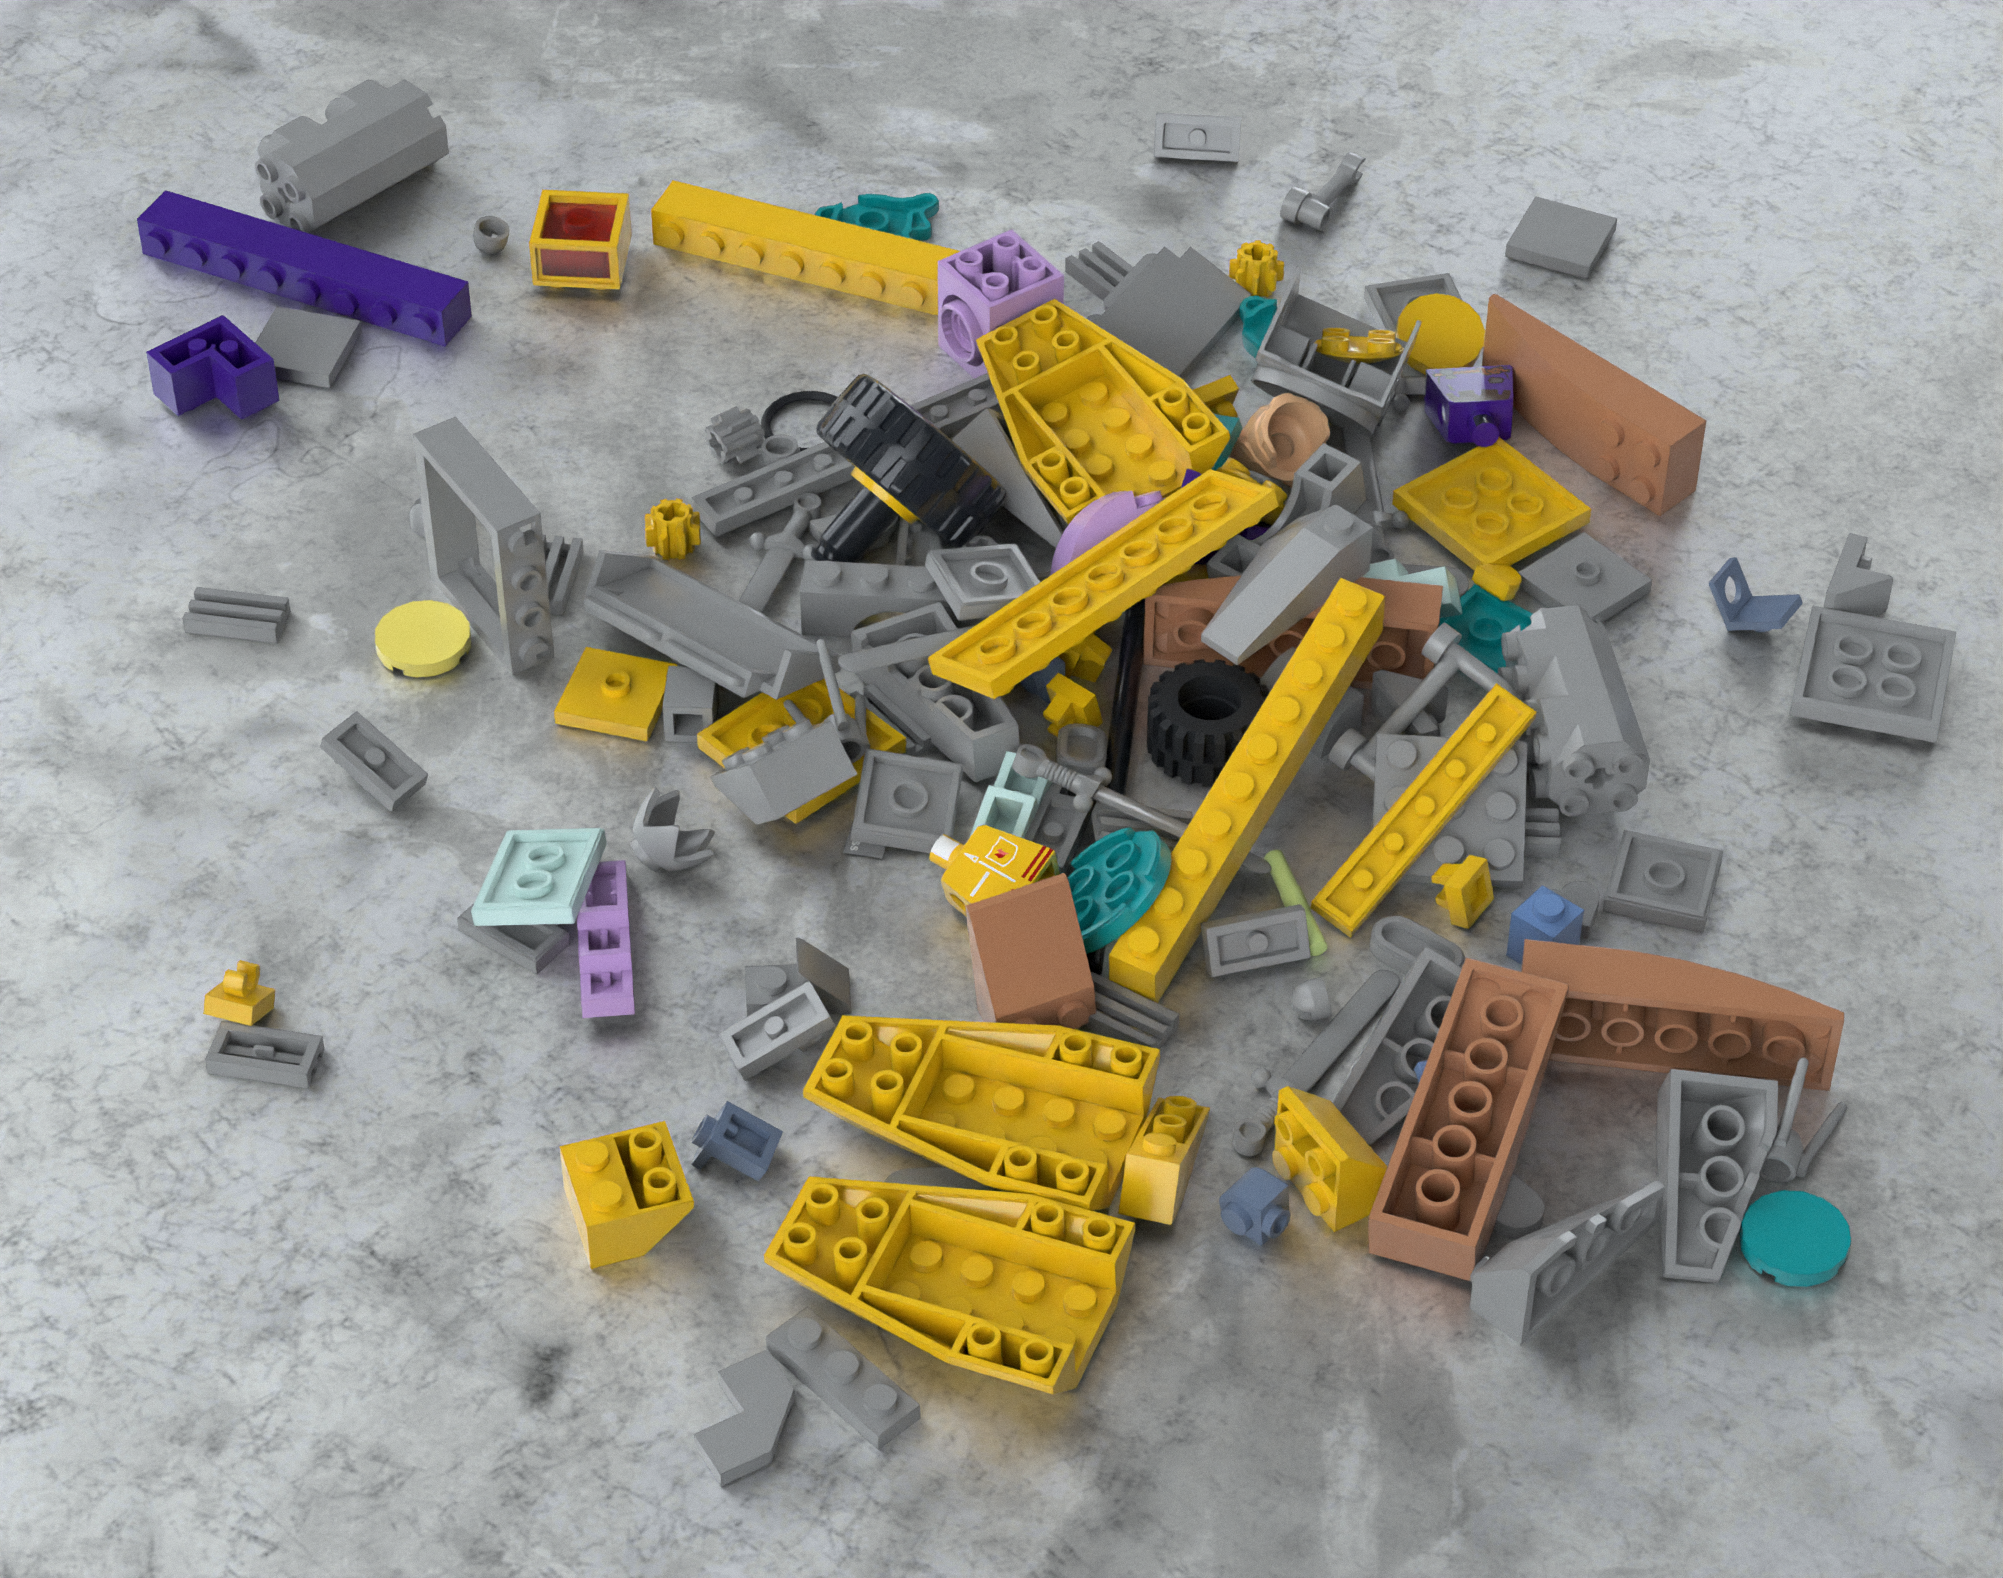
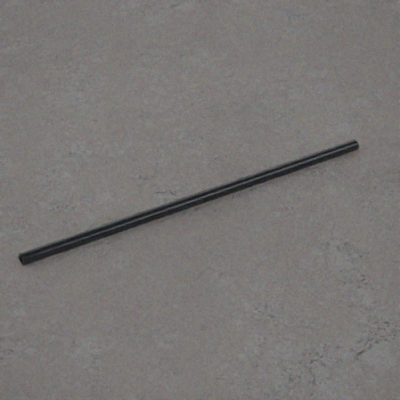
M1145 598L1125 610L1107 742L1105 768L1111 771L1112 780L1105 787L1124 796L1126 795L1143 664ZM1106 945L1086 954L1090 972L1098 975L1102 974Z

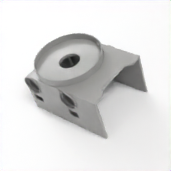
M1297 266L1255 359L1257 367L1251 382L1273 397L1284 393H1291L1294 396L1305 398L1320 407V410L1327 416L1328 423L1348 428L1355 433L1371 436L1376 426L1380 427L1391 404L1399 378L1414 348L1422 322L1417 320L1408 342L1395 337V342L1401 344L1404 350L1401 355L1389 360L1372 364L1361 362L1358 365L1353 360L1348 364L1328 358L1316 352L1318 344H1315V341L1322 339V329L1345 328L1350 330V336L1368 337L1369 330L1378 329L1298 294L1301 268Z

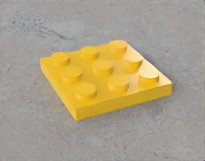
M1500 437L1491 446H1478L1393 490L1392 505L1398 510L1407 513L1414 523L1474 571L1477 565L1508 564L1510 566L1590 523V507Z
M825 678L777 700L763 692L697 733L698 748L725 768L722 760L743 748L749 747L751 749L764 743L762 737L785 725L791 727L796 724L784 707V702L788 699L792 700L806 719L810 720L812 726L823 723L828 716L834 714ZM839 688L845 713L855 719V699ZM866 708V735L870 749L899 754L905 753L906 737ZM865 753L859 760L852 763L857 775L785 816L797 824L858 784L861 780Z

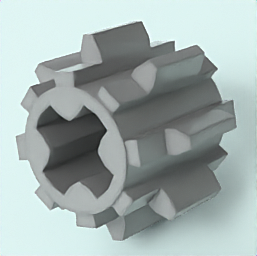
M735 406L711 418L712 425L705 428V440L707 445H709L711 454L719 460L720 464L724 465L731 462L732 466L735 467L759 456L758 449L761 448L765 433L758 417L753 415L750 409L746 408L739 411V408Z

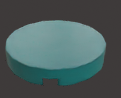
M1780 1190L1761 1196L1748 1207L1741 1222L1739 1233L1741 1252L1749 1265L1761 1275L1762 1270H1764L1768 1274L1775 1276V1282L1786 1286L1810 1287L1829 1281L1838 1274L1839 1268L1846 1262L1851 1247L1850 1226L1840 1210L1824 1198L1804 1191Z

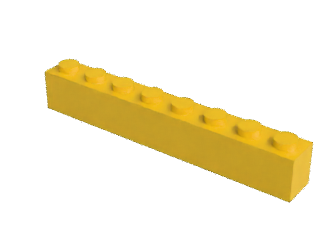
M672 180L651 209L654 245L937 316L938 261L960 252L959 250Z

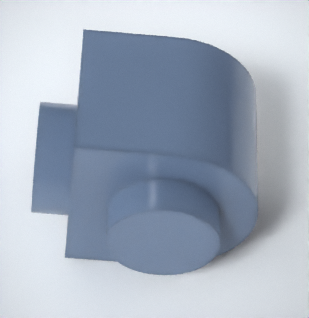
M1253 1167L1249 1169L1219 1199L1221 1218L1227 1228L1237 1235H1246L1261 1246L1270 1238L1275 1239L1280 1236L1290 1221L1289 1185L1261 1168Z

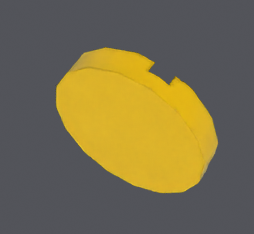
M1435 293L1420 296L1405 306L1396 324V338L1408 342L1417 320L1422 322L1414 348L1407 361L1411 368L1426 375V369L1473 367L1484 346L1485 329L1480 316L1468 303L1455 296Z

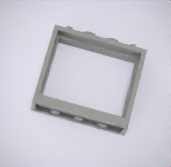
M457 417L413 433L430 578L454 607L462 611L470 626L511 675L554 658L541 513ZM475 516L491 533L496 582L480 564ZM531 523L530 530L520 531V527Z

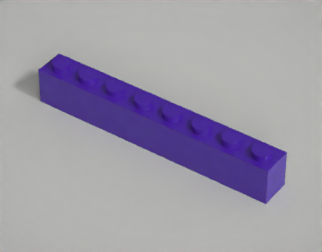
M167 190L137 218L142 253L444 347L448 345L472 317L468 281Z

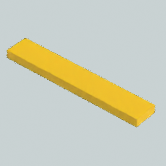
M1496 683L1311 901L1310 908L1351 938L1536 718L1537 712Z

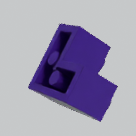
M224 315L146 352L153 394L177 416L217 397L242 420L280 401L274 359Z

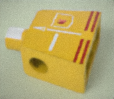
M987 825L978 826L965 845L945 834L941 835L933 845L929 856L931 862L946 870L941 879L945 898L964 916H966V905L1060 874L1056 853L1053 849Z

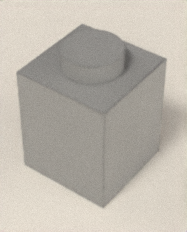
M668 666L663 700L665 742L697 743V733L717 721L719 708L718 683L687 666Z

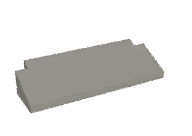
M1164 246L1158 254L1150 253L1143 256L1108 294L1103 302L1105 312L1102 315L1093 314L1086 319L1185 380L1240 317V303L1243 299L1251 296V294L1191 246L1180 258Z
M599 550L583 602L586 606L585 611L743 698L761 691L777 700L825 678L819 658L817 642L654 556ZM828 649L834 672H840L842 667L839 666L838 658L841 655Z

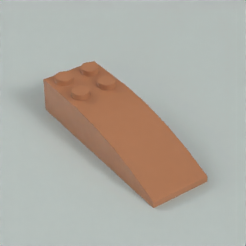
M1493 294L1489 297L1482 366H1512L1513 407L1533 428L1586 471L1659 516H1662L1696 491L1707 420L1499 295Z
M1241 576L1197 579L1164 584L1152 596L1145 598L1143 665L1175 668V665L1183 662L1190 665L1194 664V660L1205 659V662H1215V659L1224 660L1226 665L1233 666L1235 663L1201 642V634ZM1360 577L1353 583L1385 596L1383 631L1350 686L1352 688L1372 690L1373 673L1380 670L1424 679L1435 667L1433 662L1422 655V650L1428 639L1439 627L1443 586ZM1324 604L1238 665L1245 667V673H1255L1258 677L1262 678L1267 669L1280 655L1291 647L1297 649Z
M1525 939L1521 972L1569 984V992L1549 1061L1667 1074L1671 1069L1774 1080L1778 1081V1086L1790 1087L1799 1059L1806 1058L1809 1064L1803 1088L1830 1091L1844 1024V1012L1774 985L1686 960L1631 950Z
M1470 958L1465 959L1368 1218L1369 1253L1470 1281L1473 1269L1485 1254L1507 1192L1554 1044L1569 992V984Z

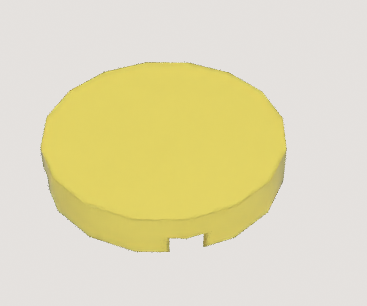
M433 600L412 601L395 607L381 618L375 628L376 653L385 667L392 671L393 667L403 670L405 676L415 678L436 676L455 668L460 664V657L465 652L469 653L471 649L470 624L462 611L448 603Z

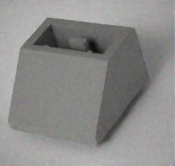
M806 719L791 727L785 725L762 737L764 743L751 749L749 747L743 748L722 760L725 768L710 776V779L719 791L758 825L783 817L857 775V772L831 721L812 726L810 720Z

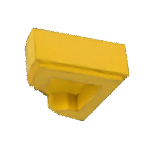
M1486 564L1476 566L1471 580L1500 600L1508 601L1514 599L1522 578L1508 564Z

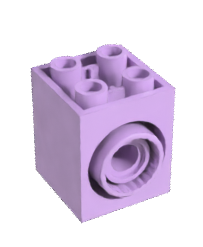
M1012 229L939 260L938 346L973 378L986 374L987 370L976 339L1054 298L1064 304V275Z

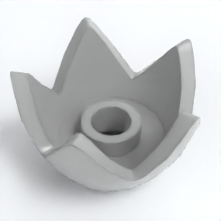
M654 787L642 802L633 825L635 838L631 841V847L639 860L652 871L658 872L663 868L672 872L697 866L713 857L715 854L712 850L706 848L712 840L715 831L711 829L679 831L680 826L675 825L680 801L679 790H674L660 796L661 792Z

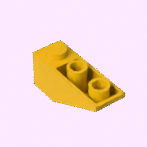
M1168 1096L1165 1099L1158 1097L1127 1152L1118 1214L1172 1225L1186 1193L1208 1121L1209 1107L1199 1106L1193 1099L1184 1096Z

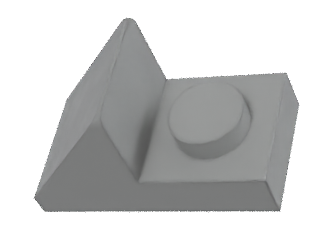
M1849 533L1827 589L1824 608L1867 616H1876L1886 612L1888 609L1893 577L1870 570L1872 558L1864 556L1868 537Z
M1385 670L1373 673L1370 708L1382 724L1388 720L1423 679ZM1445 685L1401 735L1440 737L1438 724L1445 720L1448 688Z
M796 938L797 964L745 966L747 1017L808 981L811 982L829 1015L851 1014L849 968L801 938Z

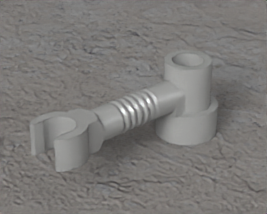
M1351 151L1348 152L1338 166L1336 174L1317 194H1312L1297 186L1292 187L1282 203L1280 217L1296 225L1302 222L1319 231H1323L1328 225L1333 212L1332 207L1329 205L1347 186H1352V184H1356L1360 180L1363 173L1359 172L1358 169L1366 158Z

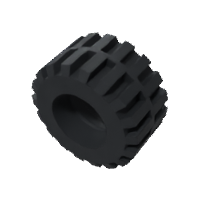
M1205 659L1194 660V664L1188 665L1183 662L1175 665L1174 672L1166 670L1159 676V682L1153 683L1150 688V696H1148L1146 746L1148 753L1152 754V762L1156 767H1164V774L1167 776L1182 778V783L1192 785L1194 782L1202 783V787H1212L1269 695L1267 686L1260 684V678L1255 673H1245V667L1236 664L1233 666L1226 665L1224 660L1215 659V662H1205Z

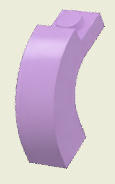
M1131 490L1113 492L1093 501L1073 518L1062 534L1053 556L1050 575L1166 498H1162L1161 491L1149 492L1134 497Z

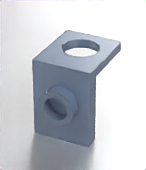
M1737 557L1729 558L1709 581V587L1727 631L1755 630L1756 632H1767L1772 629H1782L1803 604L1799 594L1752 596ZM1729 577L1734 580L1736 587L1735 597L1731 603L1728 601L1725 593V585Z

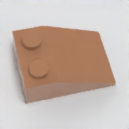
M1065 873L965 906L977 1010L983 1022L1058 1025L1077 1029L1088 1023L1090 1015L1096 1014L1094 984L1069 881Z

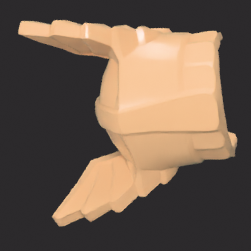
M1291 393L1278 395L1272 399L1270 404L1259 407L1241 431L1228 458L1239 461L1249 471H1255L1266 477L1279 480L1292 488L1294 473L1329 439L1328 418L1317 404L1305 398L1294 396Z

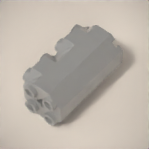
M368 79L342 93L340 98L330 101L325 110L327 122L321 125L306 116H300L274 130L272 134L265 136L258 146L257 152L260 157L255 162V170L259 176L260 189L263 194L260 197V204L265 214L271 219L278 218L279 222L286 227L311 233L449 154L446 125L440 115L432 118L427 107L433 105L428 94L405 79L390 88H386L376 81Z
M1579 605L1539 609L1530 616L1532 624L1521 631L1518 625L1511 632L1502 633V653L1506 661V667L1498 669V675L1505 679L1515 690L1517 698L1537 712L1535 720L1527 728V735H1521L1518 740L1528 742L1527 764H1530L1529 787L1533 799H1551L1558 804L1560 811L1566 816L1627 811L1637 804V795L1646 789L1650 758L1605 625L1598 619H1595V622L1592 621L1587 611Z

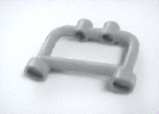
M1443 623L1431 635L1422 650V655L1436 666L1370 740L1354 728H1349L1335 743L1328 755V759L1343 771H1347L1353 765L1374 781L1377 733L1401 735L1458 670L1488 692L1496 683L1517 697L1515 690L1505 679L1458 645L1462 635L1447 623Z

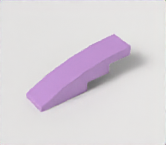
M625 860L599 862L577 915L582 1018L635 1014Z

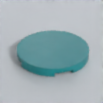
M1131 827L1117 830L1090 845L1070 863L1075 870L1067 879L1086 954L1104 947L1125 933L1143 916L1161 892L1169 875L1172 859L1168 845L1153 830L1135 832Z

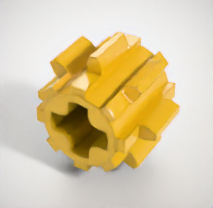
M1255 240V242L1249 244L1245 242L1241 244V248L1237 249V259H1230L1229 277L1236 279L1235 282L1247 290L1251 296L1269 297L1272 295V291H1276V281L1283 280L1284 262L1277 260L1278 251L1274 250L1272 244L1261 243V240Z
M666 498L660 500V504L652 506L650 514H645L646 546L653 547L655 555L660 554L664 560L669 561L670 558L685 559V555L693 553L695 545L701 544L700 513L693 512L692 506L683 503V499L667 500Z

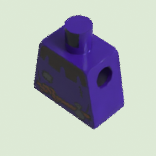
M1497 365L1426 369L1424 411L1446 442H1474L1477 446L1488 447L1493 445L1498 437L1503 440L1511 438L1513 415L1512 366Z

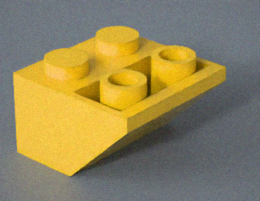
M1290 1086L1280 1089L1278 1092L1277 1115L1274 1119L1276 1127L1275 1149L1272 1152L1273 1164L1278 1174L1284 1180H1290L1303 1195L1304 1202L1310 1212L1315 1216H1321L1333 1232L1369 1216L1387 1170V1165L1330 1100Z
M665 1121L559 1146L564 1190L591 1269L644 1256L694 1208V1200Z

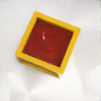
M542 189L529 241L533 285L551 286L554 288L577 287L594 288L597 290H620L632 237L629 194Z

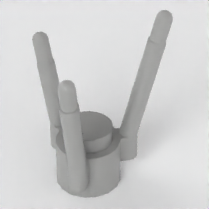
M819 639L817 641L819 658L834 712L824 722L831 721L851 763H854L864 755L866 748L870 749L866 735L865 698L863 695L856 696L855 719L845 713L827 643L824 639ZM785 700L784 707L796 724L806 720V717L792 700Z
M1800 1058L1797 1063L1780 1125L1777 1126L1776 1136L1759 1174L1770 1182L1787 1183L1796 1176L1805 1177L1810 1161L1847 1110L1845 1103H1838L1803 1150L1800 1135L1791 1128L1809 1064L1806 1058Z

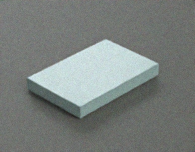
M604 829L508 830L472 907L471 913L474 926L574 924L607 845Z

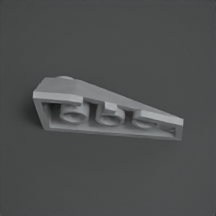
M986 408L952 440L1001 483L1007 492V499L1002 506L1056 548L1069 524L1065 522L1024 472L1003 414Z
M1337 504L1299 517L1263 543L1202 632L1201 642L1236 665L1243 662L1324 604L1340 577L1350 582H1355L1369 572L1373 527Z
M1427 946L1411 965L1332 1102L1369 1146L1407 1116L1419 1084L1414 1068L1418 1062L1428 1060L1462 970L1460 966Z
M1671 1069L1658 1091L1656 1135L1658 1181L1665 1185L1660 1215L1662 1272L1664 1278L1709 1283L1719 1282L1740 1229L1745 1210L1759 1180V1174L1777 1133L1778 1081Z
M1657 1180L1515 1239L1505 1245L1493 1257L1491 1255L1483 1257L1477 1263L1470 1276L1472 1291L1469 1308L1521 1345L1660 1221L1665 1185Z

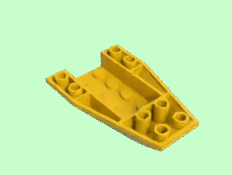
M1055 298L976 339L1022 468L1067 524L1090 503L1113 492L1132 490L1134 497L1149 492L1161 491L1162 498L1169 497L1181 489L1187 469L1201 474L1212 469L1230 440V433L1182 378Z
M842 1015L803 1089V1096L825 1111L871 1135L983 1185L1013 1193L1034 1194L1095 1211L1110 1207L1123 1179L1127 1152L1148 1116L1160 1061V1049L1058 1025Z
M809 1176L764 1253V1262L808 1290L948 1364L1054 1395L1077 1388L1117 1307L1135 1234V1223L1034 1194Z

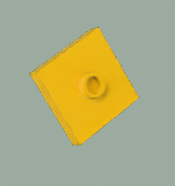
M585 647L554 710L555 724L648 741L663 710L668 666H678V664Z

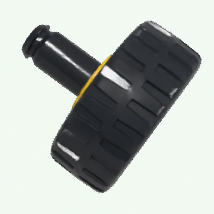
M858 375L839 395L817 424V435L854 466L850 475L862 484L860 489L822 533L819 546L817 548L812 546L811 556L817 561L859 563L898 515L910 525L919 519L951 547L962 548L963 545L980 534L1007 499L1006 490L990 472L907 402L869 375Z

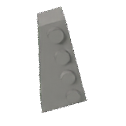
M937 602L851 631L852 652L957 628L941 602ZM928 657L855 672L867 685L873 683L931 736V743L953 763L964 764L963 772L974 782L998 775L1006 751L1016 753L1020 746L1018 724L1000 696L993 699L933 675Z

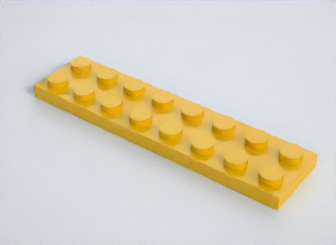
M1209 469L929 656L928 661L932 674L993 699L1008 694L1016 684L1029 675L1046 668L1054 658L1069 648L1083 643L1088 635L1104 624L1118 619L1122 612L1141 599L1152 596L1160 586L1175 576L1190 570L1194 563L1210 552L1224 547L1229 539L1244 529L1259 523L1263 516L1278 507L1275 490Z

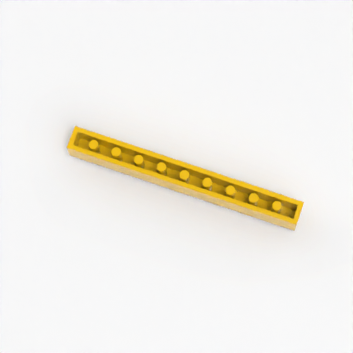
M1340 577L1173 849L1170 872L1158 897L1143 916L1119 937L1109 953L1110 981L1156 1003L1160 1001L1201 933V923L1207 922L1382 633L1385 607L1384 595Z

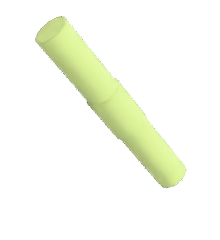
M1281 850L1268 852L1264 859L1272 867L1270 874L1280 893L1284 906L1300 904L1305 909L1310 955L1319 956L1327 950L1326 941Z

